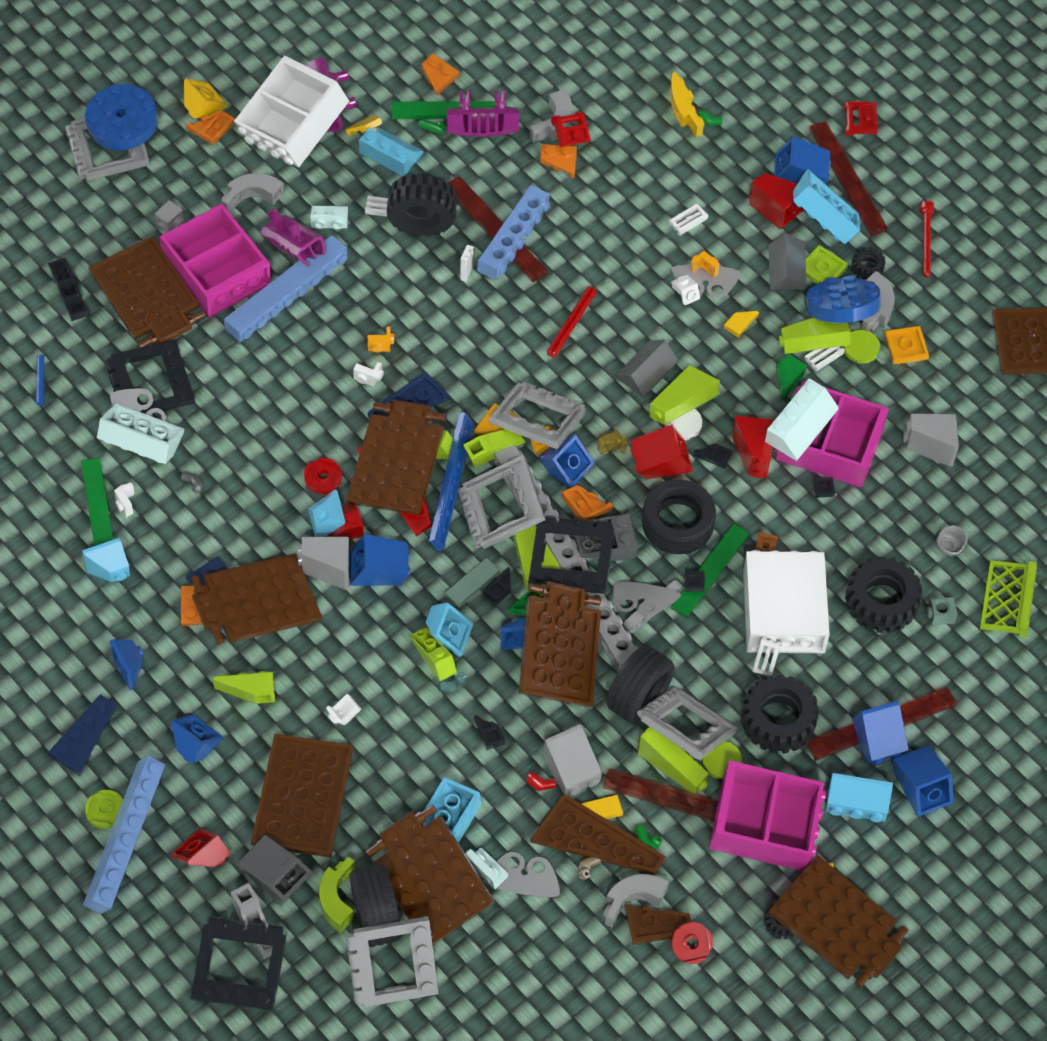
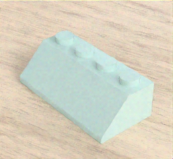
M809 378L767 429L765 442L797 461L838 411V406L823 386Z
M116 403L100 418L97 438L106 443L119 446L124 450L153 459L158 463L166 464L174 456L185 429Z

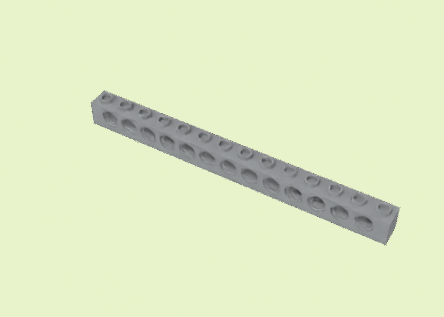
M512 445L494 453V464L496 467H499L523 455L521 450L518 451L515 445ZM528 465L544 516L556 518V524H558L560 517L557 510L552 508L549 496L547 494L544 495L540 481L538 479L535 480L533 470ZM512 474L503 479L523 511ZM546 533L545 542L562 569L593 572L592 569H588L586 559L580 556L574 539H571L569 535ZM587 593L592 597L601 599L600 606L588 604L584 605V607L601 610V616L607 617V619H600L599 642L618 673L625 661L638 649V646H634L629 631H625L620 616L616 615L613 611L612 602L609 599L607 600L604 594ZM623 647L625 650H619L618 648Z

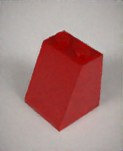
M766 173L753 180L749 205L780 230L805 210L803 207H798L793 200V191L797 183Z
M735 417L732 440L748 476H754L755 478H767L772 446L766 443L765 439L767 429L773 423V419Z
M673 424L631 440L632 448H630L633 458L636 459V464H634L638 475L641 474L645 480L693 472L685 439Z

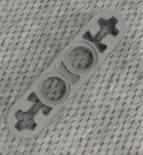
M674 580L665 588L681 594L685 586L680 581ZM647 604L643 607V611L646 613L652 612L655 609L653 604ZM637 610L627 618L623 626L630 633H633L655 615L644 616Z

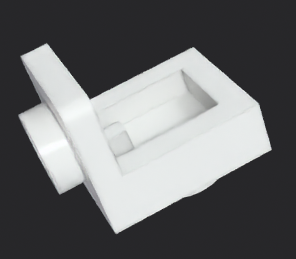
M688 275L680 276L678 279L671 281L672 288L681 295L684 305L700 299L698 284Z
M380 362L376 364L374 370L357 363L353 369L355 380L361 384H368L373 387L377 381L382 379L384 373L382 363Z
M130 482L120 485L114 490L115 504L120 512H124L126 517L133 514L132 504L128 497L134 495L133 484Z
M346 694L334 707L328 706L326 708L330 713L328 717L335 724L340 723L342 725H346L362 710L349 694Z

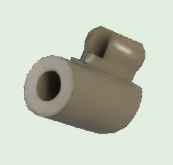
M594 857L582 860L579 864L578 876L584 880L590 878L592 867L600 864L601 860Z

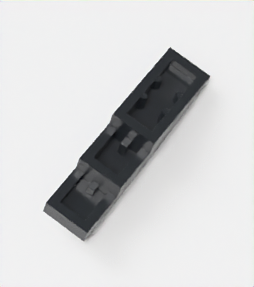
M66 258L49 262V269L71 321L89 316L88 309Z

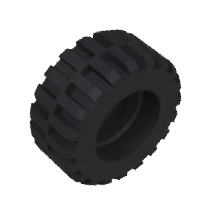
M417 173V175L408 174L407 177L402 176L389 188L387 218L394 227H397L401 232H406L408 235L413 234L416 237L439 235L441 232L447 231L454 224L457 194L449 182L443 181L441 177H434L432 174L423 175V173Z
M879 556L878 559H875V557L868 559L867 563L863 561L859 564L858 568L853 570L846 591V606L850 610L851 617L853 619L857 618V623L860 626L865 625L866 629L870 631L875 629L877 633H883V631L892 633L896 628L897 630L903 629L905 625H909L912 622L921 602L922 585L919 584L920 579L918 575H914L915 571L911 567L907 568L905 562H898L896 558L890 557V559H885V556ZM875 585L889 586L899 594L901 600L890 605L880 604L874 601L866 590Z
M777 674L774 678L770 675L765 677V681L762 679L756 681L755 686H751L748 694L745 695L742 707L741 723L742 727L745 728L746 736L752 737L751 742L754 745H761L760 749L765 751L770 749L772 750L771 753L776 754L777 751H782L785 754L789 753L790 749L796 751L800 749V745L805 746L809 738H812L819 714L818 701L816 696L812 695L813 691L808 686L805 688L804 682L801 680L795 681L792 676L785 678L783 675ZM772 703H782L788 705L796 712L798 720L789 725H777L765 718L762 709Z

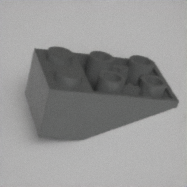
M629 514L588 520L594 521V527H597V522H610L611 528H614L611 560L620 561L636 558L638 546ZM576 536L580 556L582 558L599 559L603 538Z
M266 835L237 863L281 907L312 874V871L297 857Z

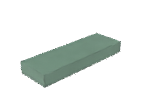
M487 558L484 559L447 590L445 597L459 608L500 573V569Z

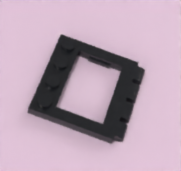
M176 339L113 354L111 358L106 359L105 365L109 373L113 392L132 389L125 366L126 363H135L162 355L174 396L153 401L148 409L141 410L140 412L146 414L147 411L153 408L166 411L194 404V395Z
M545 517V521L538 523L528 585L530 583L547 585V582L550 581L582 588L587 593L606 594L614 540V528H611V523L597 522V527H594V521L578 520V525H575L574 519L559 518V523L556 524V518ZM546 533L603 538L598 572L542 568L546 550Z
M210 917L208 925L204 924L190 999L274 1011L287 937L283 935L284 928L268 925L267 932H265L264 924L248 922L247 930H244L245 922L228 920L227 926L224 927L225 919ZM213 939L273 946L267 972L266 987L206 980L212 959Z

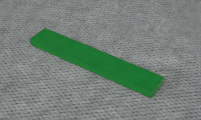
M459 101L392 102V119H447V108H458ZM470 101V107L472 108L495 106V101Z
M100 458L81 461L94 546L113 540Z
M733 524L698 570L705 572L704 592H685L684 589L681 592V596L672 604L671 609L688 619L748 539L750 533Z

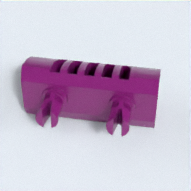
M323 57L314 59L305 65L337 81V83L350 80L347 69L337 73L330 72L327 60ZM354 97L348 98L349 102L343 110L357 108ZM340 114L326 132L341 131L343 123Z
M494 90L495 106L478 108L470 107V91H466L465 99L463 98V92L459 91V107L447 108V130L451 134L473 137L498 136L518 132L519 109L518 107L506 106V90H502L501 98H499L498 90Z
M272 209L268 212L271 222L264 226L260 233L267 242L307 266L310 265L306 261L307 258L316 260L315 255H325V243L321 235L287 215H280L277 209Z

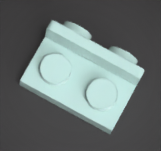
M312 206L311 228H347L348 206Z
M479 848L476 852L470 849L465 853L476 872L494 890L508 878V873L482 848Z

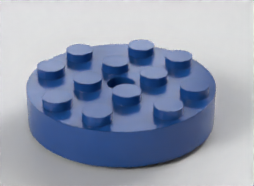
M120 84L107 87L92 97L85 110V121L91 138L97 144L111 150H128L140 146L153 135L158 124V114L155 102L147 91L134 85Z
M845 276L838 279L833 277L827 278L824 282L809 288L806 295L808 313L812 317L825 322L848 323L860 321L873 316L881 308L880 288L875 282L858 279L854 276Z

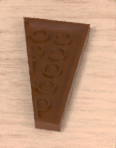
M566 794L562 795L530 839V843L587 858H598L602 862L655 875L666 860V856Z

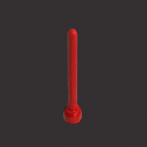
M923 201L920 203V212L923 215V276L928 278L930 277L931 215L934 213V203L932 201Z

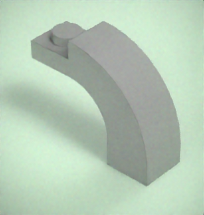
M566 89L549 94V107L554 113L553 116L559 115L561 117L571 115L572 102ZM551 118L530 126L529 138L532 142L543 140L546 137H549L551 142L558 139L555 127L551 123ZM571 122L563 123V127H569Z
M246 174L232 180L227 185L228 193L222 197L221 202L229 213L242 200L249 197H259L274 205L284 194V183L266 174Z
M877 271L867 281L875 282L880 288L881 308L873 316L863 319L861 330L874 331L878 325L884 328L892 315L895 301L894 291L887 279Z
M640 874L627 877L618 882L607 895V907L603 914L606 917L605 925L613 927L623 906L633 900H644L660 906L668 889L669 881L653 875Z
M247 883L230 892L238 917L241 922H245L244 929L247 930L248 922L264 924L265 932H267L268 923L262 913L259 898L251 885ZM252 943L263 959L271 956L273 946Z

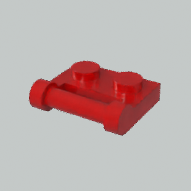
M846 102L844 104L847 120L845 134L848 136L855 134L877 135L876 102ZM854 110H858L859 125H854Z
M582 111L561 117L559 115L552 116L551 123L555 127L560 147L591 141L585 115ZM574 121L578 123L577 126L563 127V123Z

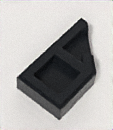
M714 444L705 449L694 450L693 456L725 469L733 451Z
M507 568L483 590V594L496 605L511 593L510 569Z
M477 715L474 716V722L486 750L505 744V739L498 724L483 720Z

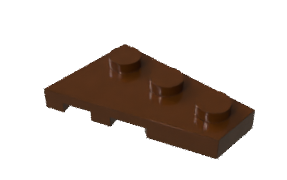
M625 904L624 906L632 945L671 939L675 928L691 921L689 913L671 910H652L650 907H632L630 904Z

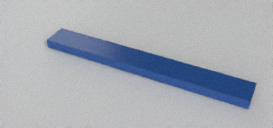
M465 412L459 413L430 533L429 542L437 551H443L445 548L467 454L463 445L470 441L474 422Z

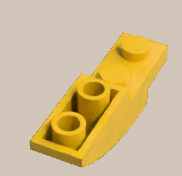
M673 72L670 88L673 112L681 127L688 125L694 135L699 137L703 134L704 121L697 115L692 105L693 94L691 90H688L684 80L676 72Z

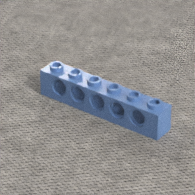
M532 185L529 186L479 258L478 272L495 280L498 279L500 274L503 275L505 273L507 264L514 260L516 251L523 247L524 239L531 235L533 226L540 222L542 213L549 209L551 203L549 202V193Z

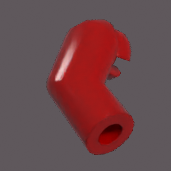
M530 772L527 775L528 784L537 791L556 788L554 778L543 780L535 772Z

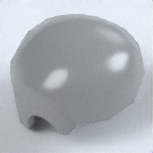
M951 525L942 529L936 543L938 549L944 555L952 557L963 551L968 539L963 529Z

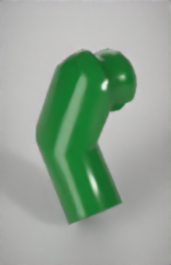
M704 109L698 112V116L703 119L705 126L722 125V116L712 117Z
M420 120L418 123L419 128L437 134L443 133L446 128L443 122L434 123Z
M639 825L635 828L639 840L651 848L657 849L662 844L661 837L649 836L644 825Z

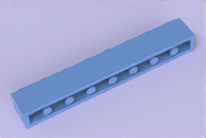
M331 235L324 241L325 255H315L316 260L307 258L306 261L310 264L309 266L300 261L295 263L224 319L225 330L239 342L248 339L254 331L262 328L268 320L276 317L282 309L290 306L296 298L303 296L310 287L317 285L324 276L331 274L338 265L344 264L347 260V247Z
M150 756L141 759L136 765L83 906L99 914L110 910L165 767V764Z

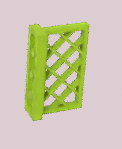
M990 560L980 629L1018 633L1019 637L1027 638L1037 562L1029 561V564ZM998 567L1002 568L1005 572L997 576L993 569ZM1016 569L1024 570V574L1019 578L1012 574ZM1009 575L1013 582L1006 586L1001 579ZM998 582L1002 589L995 593L991 586ZM1017 584L1021 591L1014 595L1010 588ZM1006 591L1011 598L1003 602L998 596ZM996 599L1000 605L992 609L988 603ZM1015 601L1019 608L1011 611L1007 605ZM1004 608L1009 614L1001 619L996 612ZM992 615L997 620L994 624H985L986 619ZM1012 617L1017 623L1016 627L1007 626L1004 622Z

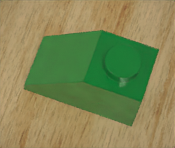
M790 354L784 359L781 358L776 365V368H778L776 378L780 397L783 400L805 376L807 368L806 364Z

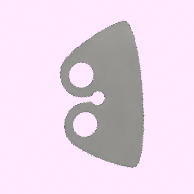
M691 265L672 267L675 279L688 275L699 285L700 295L704 292L703 281H708L707 292L715 298L726 296L734 287L741 274L738 270L719 266V274L713 278L701 267L694 273L690 271ZM714 285H720L723 288V292L721 294H714L711 288Z
M125 389L110 394L113 406L117 403L139 412L148 409L153 403V396L146 389ZM140 394H146L149 397L147 404L140 405L137 402ZM153 408L147 411L146 414L149 416L155 412L161 414V420L166 422V415L161 409Z
M616 582L613 588L614 604L619 611L627 612L633 610L638 605V600L642 598L644 602L639 605L638 611L644 616H652L661 612L681 596L680 593L668 588L638 582ZM624 600H631L633 602V605L629 608L621 607V603ZM647 604L655 606L652 612L646 613L643 611V607Z
M506 853L497 861L508 873V878L497 889L537 897H557L560 895L557 877L547 859L542 857L532 858L527 864V875L521 874L525 861L519 853ZM509 857H517L520 864L517 868H510L507 865ZM537 861L543 862L545 870L541 873L534 872L532 869L533 863Z

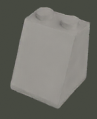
M910 414L909 421H906L905 424L906 431H903V442H906L907 450L947 466H953L959 447L956 414Z
M302 537V544H298V565L302 566L304 574L341 589L349 590V537Z
M581 724L545 740L543 758L563 794L567 796L570 794L576 795L582 789L588 786L594 787L601 781V769Z

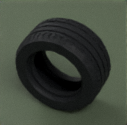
M675 479L660 483L649 492L644 502L642 526L645 536L655 547L670 554L681 555L699 550L709 541L714 530L716 508L712 496L699 484L688 480ZM681 504L690 507L697 514L699 521L688 529H673L661 521L659 512L666 506Z
M650 646L638 648L622 665L606 696L608 709L631 724L641 723L642 718L638 716L637 712L667 691L675 671L673 661Z
M376 864L367 868H360V870H353L349 874L360 928L400 921L386 866ZM402 935L368 940V944L372 948L377 945H384V943L396 942Z

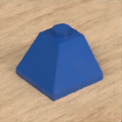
M576 434L566 438L558 449L550 447L539 458L548 473L569 488H572L595 464Z
M526 617L517 619L501 628L500 650L523 648Z
M112 639L110 640L113 660L129 690H132L143 666V651L140 646L136 647L133 640Z
M195 714L173 720L171 723L177 752L183 756L184 760L191 763L203 760L224 738Z

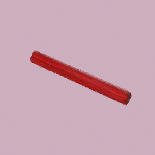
M587 287L547 350L548 356L552 358L557 356L596 295L595 288Z

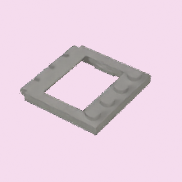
M85 118L71 121V125L65 127L79 179L87 178V181L150 165L143 143L140 146L127 150L129 159L117 160L95 167L85 134L87 129Z
M523 382L522 384L518 383L493 412L489 423L551 448L558 449L583 418L586 409L584 404L576 401L570 403L568 398L558 394L553 396L552 392L540 387L536 390V386ZM520 398H524L568 416L561 423L558 431H550L537 423L530 424L524 418L512 417L509 411Z
M524 455L463 483V487L458 490L465 516L468 518L467 523L475 548L483 547L485 549L546 520ZM512 474L525 516L504 524L491 532L478 490Z
M674 687L637 712L638 716L642 718V722L698 760L703 759L728 740L738 729L681 689L677 690ZM683 705L713 726L706 733L701 734L697 740L694 739L692 741L683 735L682 732L661 719Z
M428 916L353 929L354 933L346 935L350 968L353 969L351 970V978L354 987L355 1004H364V1007L439 994ZM410 933L416 985L396 986L375 992L368 940Z

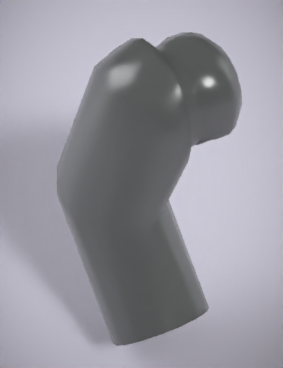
M183 471L181 480L192 483L193 492L201 493L204 487L202 479L198 475Z

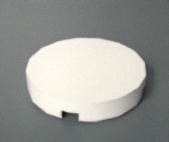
M693 409L666 424L665 427L673 424L685 440H689L700 433L702 417L696 409Z

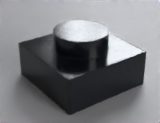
M833 477L814 478L815 498L835 496Z
M685 571V592H704L705 572Z

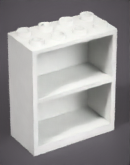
M284 55L235 119L234 123L238 127L237 130L245 136L244 140L248 144L257 145L260 150L270 152L277 159L279 157L282 158L290 166L293 164L300 167L348 104L349 100L337 81Z
M758 550L746 552L743 581L747 652L758 653L761 639L766 637L768 641L772 639L774 643L781 642L779 653H825L829 638L824 552H779L776 550L770 552H760ZM764 645L762 653H766L768 646ZM772 648L770 653H774L775 648Z

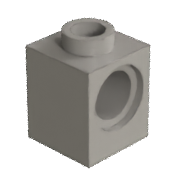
M169 200L155 213L156 225L166 232L175 229L184 221L182 207Z

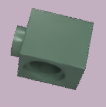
M954 597L931 599L929 607H926L927 618H930L931 625L955 623L957 609Z

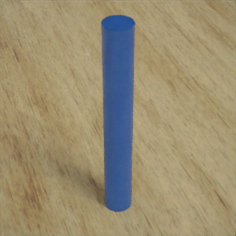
M37 355L36 405L38 406L44 405V355Z

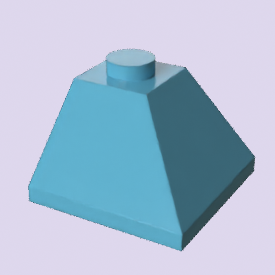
M337 490L332 491L308 508L315 537H326L346 523Z
M120 538L82 550L87 573L110 582L122 581L130 576L128 562Z
M449 603L432 606L426 620L432 636L458 657H461L474 623Z

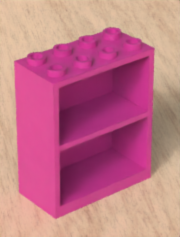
M223 204L212 207L209 211L197 215L194 219L182 223L177 228L167 231L160 236L162 250L208 318L262 290L271 283L270 263Z
M802 381L801 386L796 387L794 396L798 393V391L802 388L806 381ZM825 388L838 406V411L797 461L775 448L774 452H777L776 460L862 488L884 430L889 408Z
M729 760L722 778L709 849L804 871L806 866L812 862V857L815 856L817 845L814 844L819 836L820 827H818V823L821 821L823 814L821 805L824 803L826 791L823 790L824 782Z

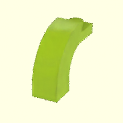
M347 857L344 862L340 861L335 871L328 867L322 876L319 887L322 913L327 922L340 933L354 919V910L342 902L337 894L340 886L349 877V874L355 870V861L350 857Z

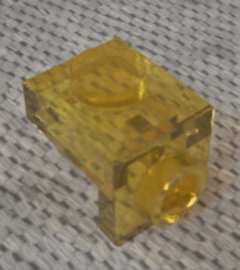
M616 430L610 434H604L598 439L597 450L602 455L618 447L621 453L625 454L628 441L624 435H621Z

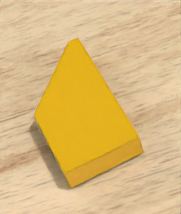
M371 115L345 130L347 135H352L358 131L363 133L368 128L381 125L382 121L380 117Z
M759 312L734 313L724 324V329L739 338L758 317Z
M618 795L582 803V805L605 819L623 816Z

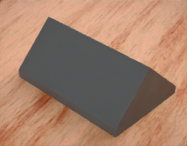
M784 233L769 244L770 291L807 289L804 241Z
M649 340L615 375V378L644 398L678 363V359L666 340Z

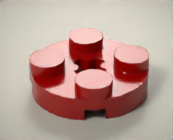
M319 458L318 461L310 462L304 470L305 486L314 493L328 495L340 486L342 471L334 460ZM325 473L327 478L320 479L318 475Z
M693 921L685 922L672 932L671 948L681 961L688 964L700 963L707 958V955L712 950V935L700 923ZM690 937L697 940L694 948L687 945Z

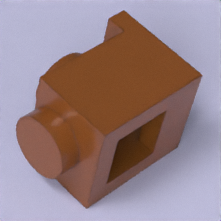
M759 532L755 550L760 552L774 551L778 536Z

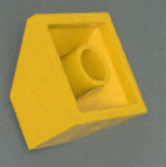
M188 78L184 80V106L189 111L188 113L191 117L197 119L210 116L214 112L223 110L228 106L208 82Z

